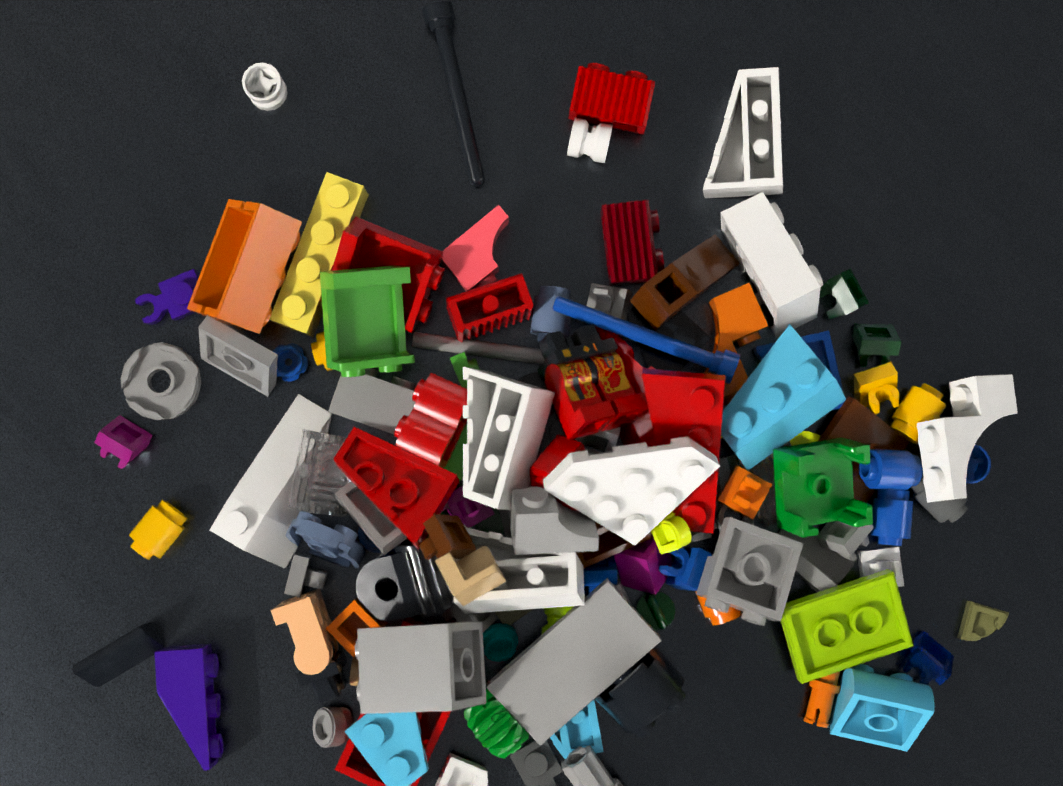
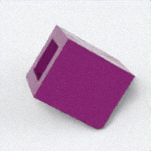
M654 537L614 555L622 585L654 595L657 594L668 576L660 573L658 570L659 566H672L673 564L671 553L661 554Z

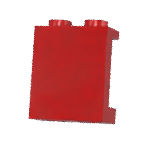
M355 217L343 231L332 271L390 265L410 267L411 283L402 284L404 319L407 320L405 330L412 333L419 321L426 323L431 313L434 302L428 300L431 289L436 291L442 280L445 268L439 265L444 252Z

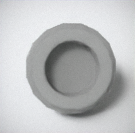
M333 706L322 707L316 712L312 730L316 742L321 747H338L347 741L349 737L344 731L353 724V716L350 710L345 707Z

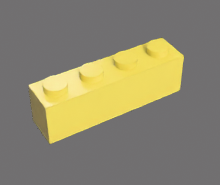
M326 172L270 317L272 322L314 338L323 314L320 272L332 271L343 231L355 217L360 218L368 198V193L363 185Z

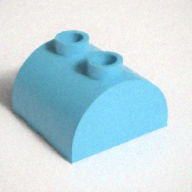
M864 664L845 669L838 683L841 686L839 694L835 693L830 734L907 752L935 712L933 691L929 685L913 682L912 677L904 673H895L890 676L876 674L872 667Z

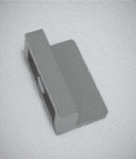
M783 529L777 532L779 535L803 543L795 574L816 592L838 586L854 566V561L840 557L835 551L822 548L816 539L817 535L802 538Z

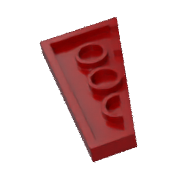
M643 368L641 374L656 446L671 444V439L689 437L714 454L719 462L726 375ZM719 468L673 510L675 516L684 519L692 532L714 534Z

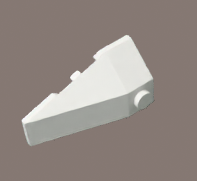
M298 394L229 496L211 526L210 531L250 554L286 568L298 549V546L286 537V533L292 520L297 518L300 511L310 513L333 414Z

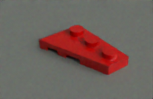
M353 427L333 459L336 466L418 550L420 548L419 545L428 535L423 523L434 514L442 512L459 483L457 474L356 427Z

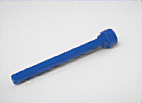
M561 296L556 298L553 305L555 312L590 325L594 324L598 328L709 368L708 373L726 375L725 383L730 384L741 354L727 349L724 352L716 350L715 353Z

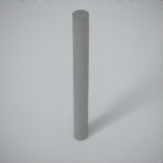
M414 332L412 347L459 354L465 352L467 355L542 364L545 361L539 348L464 339L462 343L458 341L457 337Z

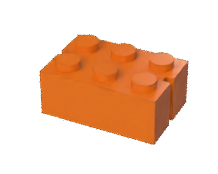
M228 199L187 309L204 316L208 315L227 325L260 334L262 327L270 320L272 314L271 303L276 290L282 286L285 280V266L290 253L296 249L299 243V229L302 221L261 203Z

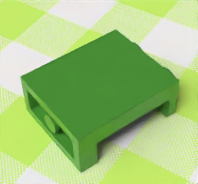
M390 265L320 272L327 368L341 371V377H358L365 375V369L378 367L379 372L389 373L402 371V364L415 363L414 354L408 353L406 350L402 284L411 283L410 267Z

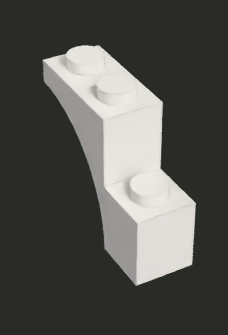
M1012 374L973 376L949 382L953 417L917 423L918 444L921 453L923 483L927 503L967 498V467L978 438L996 420L1004 416L1018 414Z

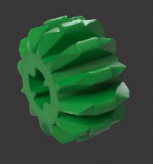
M486 689L487 704L466 708L464 718L467 721V726L473 731L475 738L482 743L483 747L487 748L492 755L505 759L522 747V744L528 739L529 733Z

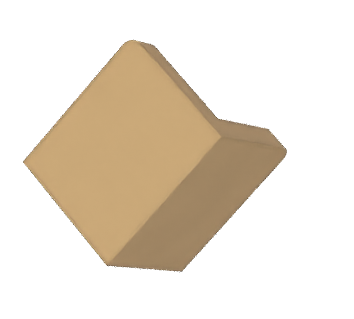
M487 546L477 549L458 561L450 552L435 560L450 591L462 606L467 605L506 582Z

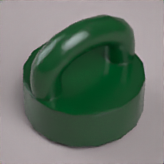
M658 591L656 595L644 593L638 599L635 608L655 631L666 629L675 618L674 602L662 591Z

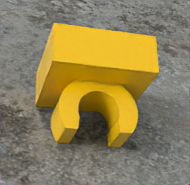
M892 362L854 374V398L865 407H869V410L874 414L880 413L879 403L890 400L894 408L899 407L898 373Z

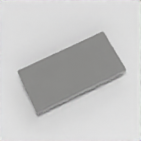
M606 578L585 597V605L574 606L491 678L486 683V688L539 745H542L662 640L659 634L610 580Z

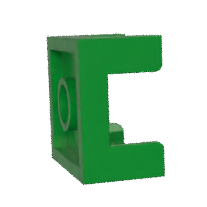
M841 437L773 449L778 528L804 538L819 534V530L813 527V525L840 521L853 527L873 524L872 505L854 498L852 461L865 465L870 464V445Z

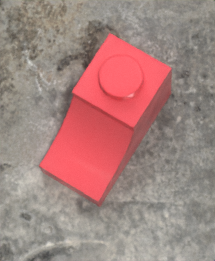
M499 205L442 251L444 253L441 262L465 291L498 280L494 275L499 272V266L493 260V251L498 236L509 224V216Z

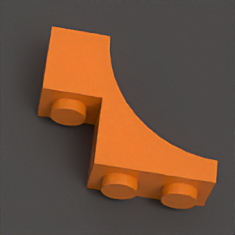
M750 283L714 297L708 302L715 329L712 353H715L716 350L724 352L725 349L737 353L733 342L737 341L739 347L761 339L759 331L768 327ZM740 359L730 384L725 383L724 405L730 403L748 379ZM706 368L704 374H711L708 373L709 368Z

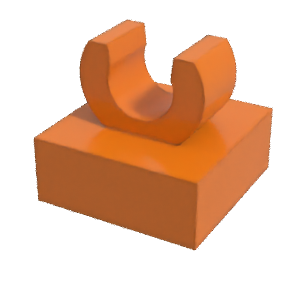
M735 465L717 497V502L750 520H754L772 484Z

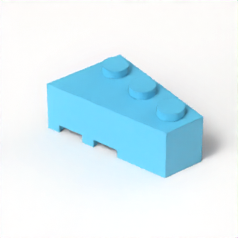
M790 324L723 410L721 435L748 471L771 455L773 449L782 447L846 400L835 377Z

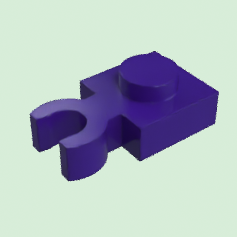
M192 269L159 282L158 286L162 293L160 295L142 294L135 299L137 305L143 306L147 303L154 305V312L150 316L142 318L143 322L148 325L156 324L163 319L166 312H169L171 318L175 321L196 313L188 310L187 307L199 278L198 271Z

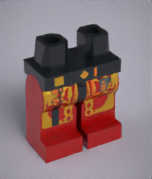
M594 324L582 326L575 330L570 336L574 344L572 347H569L561 331L547 334L539 343L545 361L537 371L541 380H545L547 390L555 392L552 403L568 440L595 434L600 430L603 432L630 425L648 408L643 392L635 394L625 374L624 362L620 355L615 352L618 347L614 338L602 340Z

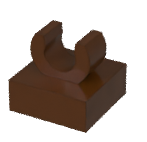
M434 514L423 523L430 536L419 545L426 560H430L435 555L439 559L449 552L455 559H462L477 550L459 516Z

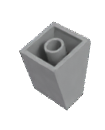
M482 621L357 629L358 638L355 643V655L359 661V681L356 694L360 702L361 714L454 711L487 704Z

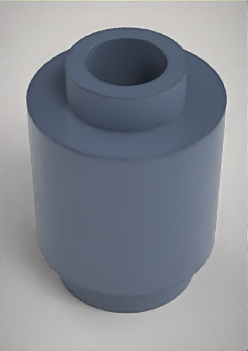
M540 286L539 295H535L530 330L531 334L537 335V342L540 343L547 334L561 331L565 338H569L571 317L555 312L553 305L558 296L572 300L570 299L571 290L557 286Z

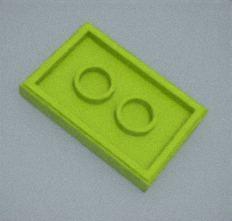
M885 569L787 602L781 619L796 677L801 684L914 646L895 575L890 569Z

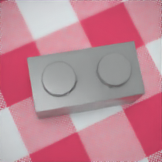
M373 368L365 369V375L340 376L328 410L330 413L394 434L402 416H409L414 408L415 402L412 400L415 383L396 376H393L391 383L376 378L378 370Z

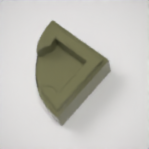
M967 600L957 638L965 641L981 640L994 633L997 629L999 630L1006 622L1009 612Z

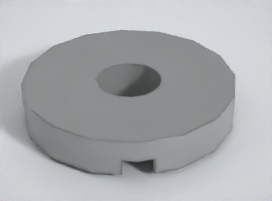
M163 342L153 343L133 352L124 364L120 379L121 387L126 397L125 400L130 408L143 417L159 421L175 419L189 411L198 399L201 388L200 369L193 357L182 348ZM164 370L169 374L171 383L166 391L158 393L153 389L151 380L155 373Z

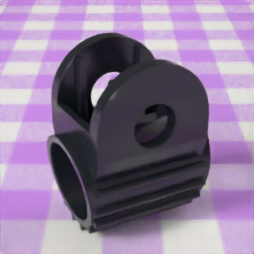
M408 538L384 555L381 552L378 557L369 561L360 570L356 579V594L360 604L370 615L380 620L394 621L413 616L414 620L417 621L436 615L456 605L454 603V596L435 562L438 559L435 555L430 560H426L421 549L419 548L418 550Z

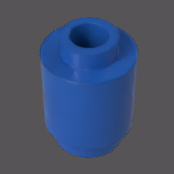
M870 449V464L859 463V475L870 489L908 490L911 486H917L920 483L923 474L920 458L906 450Z
M877 490V498H873L872 525L874 528L871 530L870 535L878 536V544L902 546L903 538L911 539L913 501H909L910 491Z

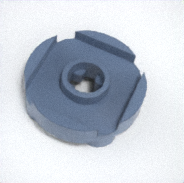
M300 511L297 518L292 520L286 533V537L292 543L299 547L303 540L308 543L310 554L342 567L349 568L352 563L355 568H359L366 551L364 549L365 546L356 541L358 536L356 532L342 525H336L334 529L321 524V519L305 511Z

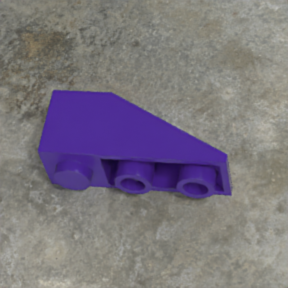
M211 644L161 648L155 651L157 694L204 771L210 770L218 763V758H221L223 755V737L221 733H216V718H219L221 714V699L219 693H214L213 678H216L219 672L218 656L216 653L212 654Z

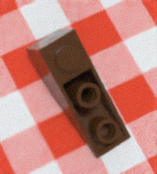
M715 234L673 261L648 280L636 292L630 302L656 331L735 269L740 263Z

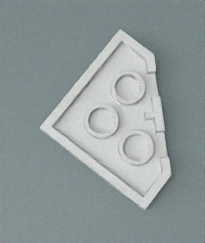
M689 437L671 439V444L647 447L646 442L612 447V452L589 455L588 451L572 452L543 479L545 491L631 544L636 545L717 470L720 464L717 457Z

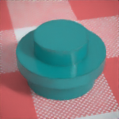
M493 624L483 632L484 655L488 659L497 662L505 661L513 656L518 645V636L515 629L507 624Z

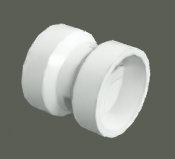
M263 62L255 63L244 72L242 78L243 89L255 106L266 111L275 110L282 106L287 97V86L275 67Z
M575 117L567 156L579 158L586 154L593 161L605 164L613 125L600 123L597 126H591L586 119Z

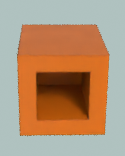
M357 597L325 629L354 658L356 656L355 643L358 638L357 629L385 627L388 623L385 620H380L370 615L362 607Z

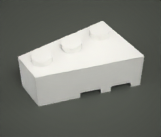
M463 366V379L467 380V405H463V418L467 419V444H463V497L495 509L511 510L512 489H526L529 486V469L536 461L555 392L489 371Z

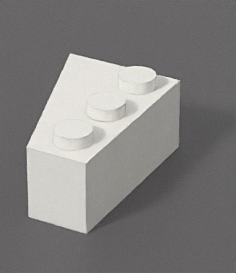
M779 67L738 70L720 136L713 153L714 156L709 173L704 183V198L755 196L761 192L764 195L783 194Z
M761 192L722 211L721 231L735 258L739 261L742 272H747L758 291L755 296L759 305L765 303L772 314L774 323L770 328L775 338L782 335L789 324L796 329L817 318L820 289L823 286V281L817 268L814 265L808 266L802 257L804 252L798 237L794 233L789 235L783 226L784 217L779 206L775 202L770 204L764 193Z
M464 525L476 549L483 546L488 547L506 579L505 583L465 606H462L454 597V603L465 614L585 605L583 564L576 552L515 555L512 538L504 537L502 534L491 531L487 533L467 528Z

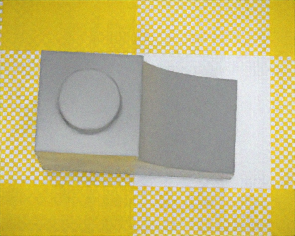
M545 488L512 489L510 530L515 555L598 551L599 537L594 520L579 511L563 506L555 499V496L545 491Z

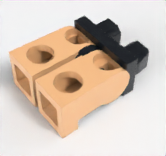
M321 589L282 601L271 610L276 626L285 622L288 624L296 647L294 663L300 670L296 675L300 687L310 684L316 704L340 696L341 690L346 687L341 670L348 661L344 651L337 653L338 641L325 629L331 623V619Z

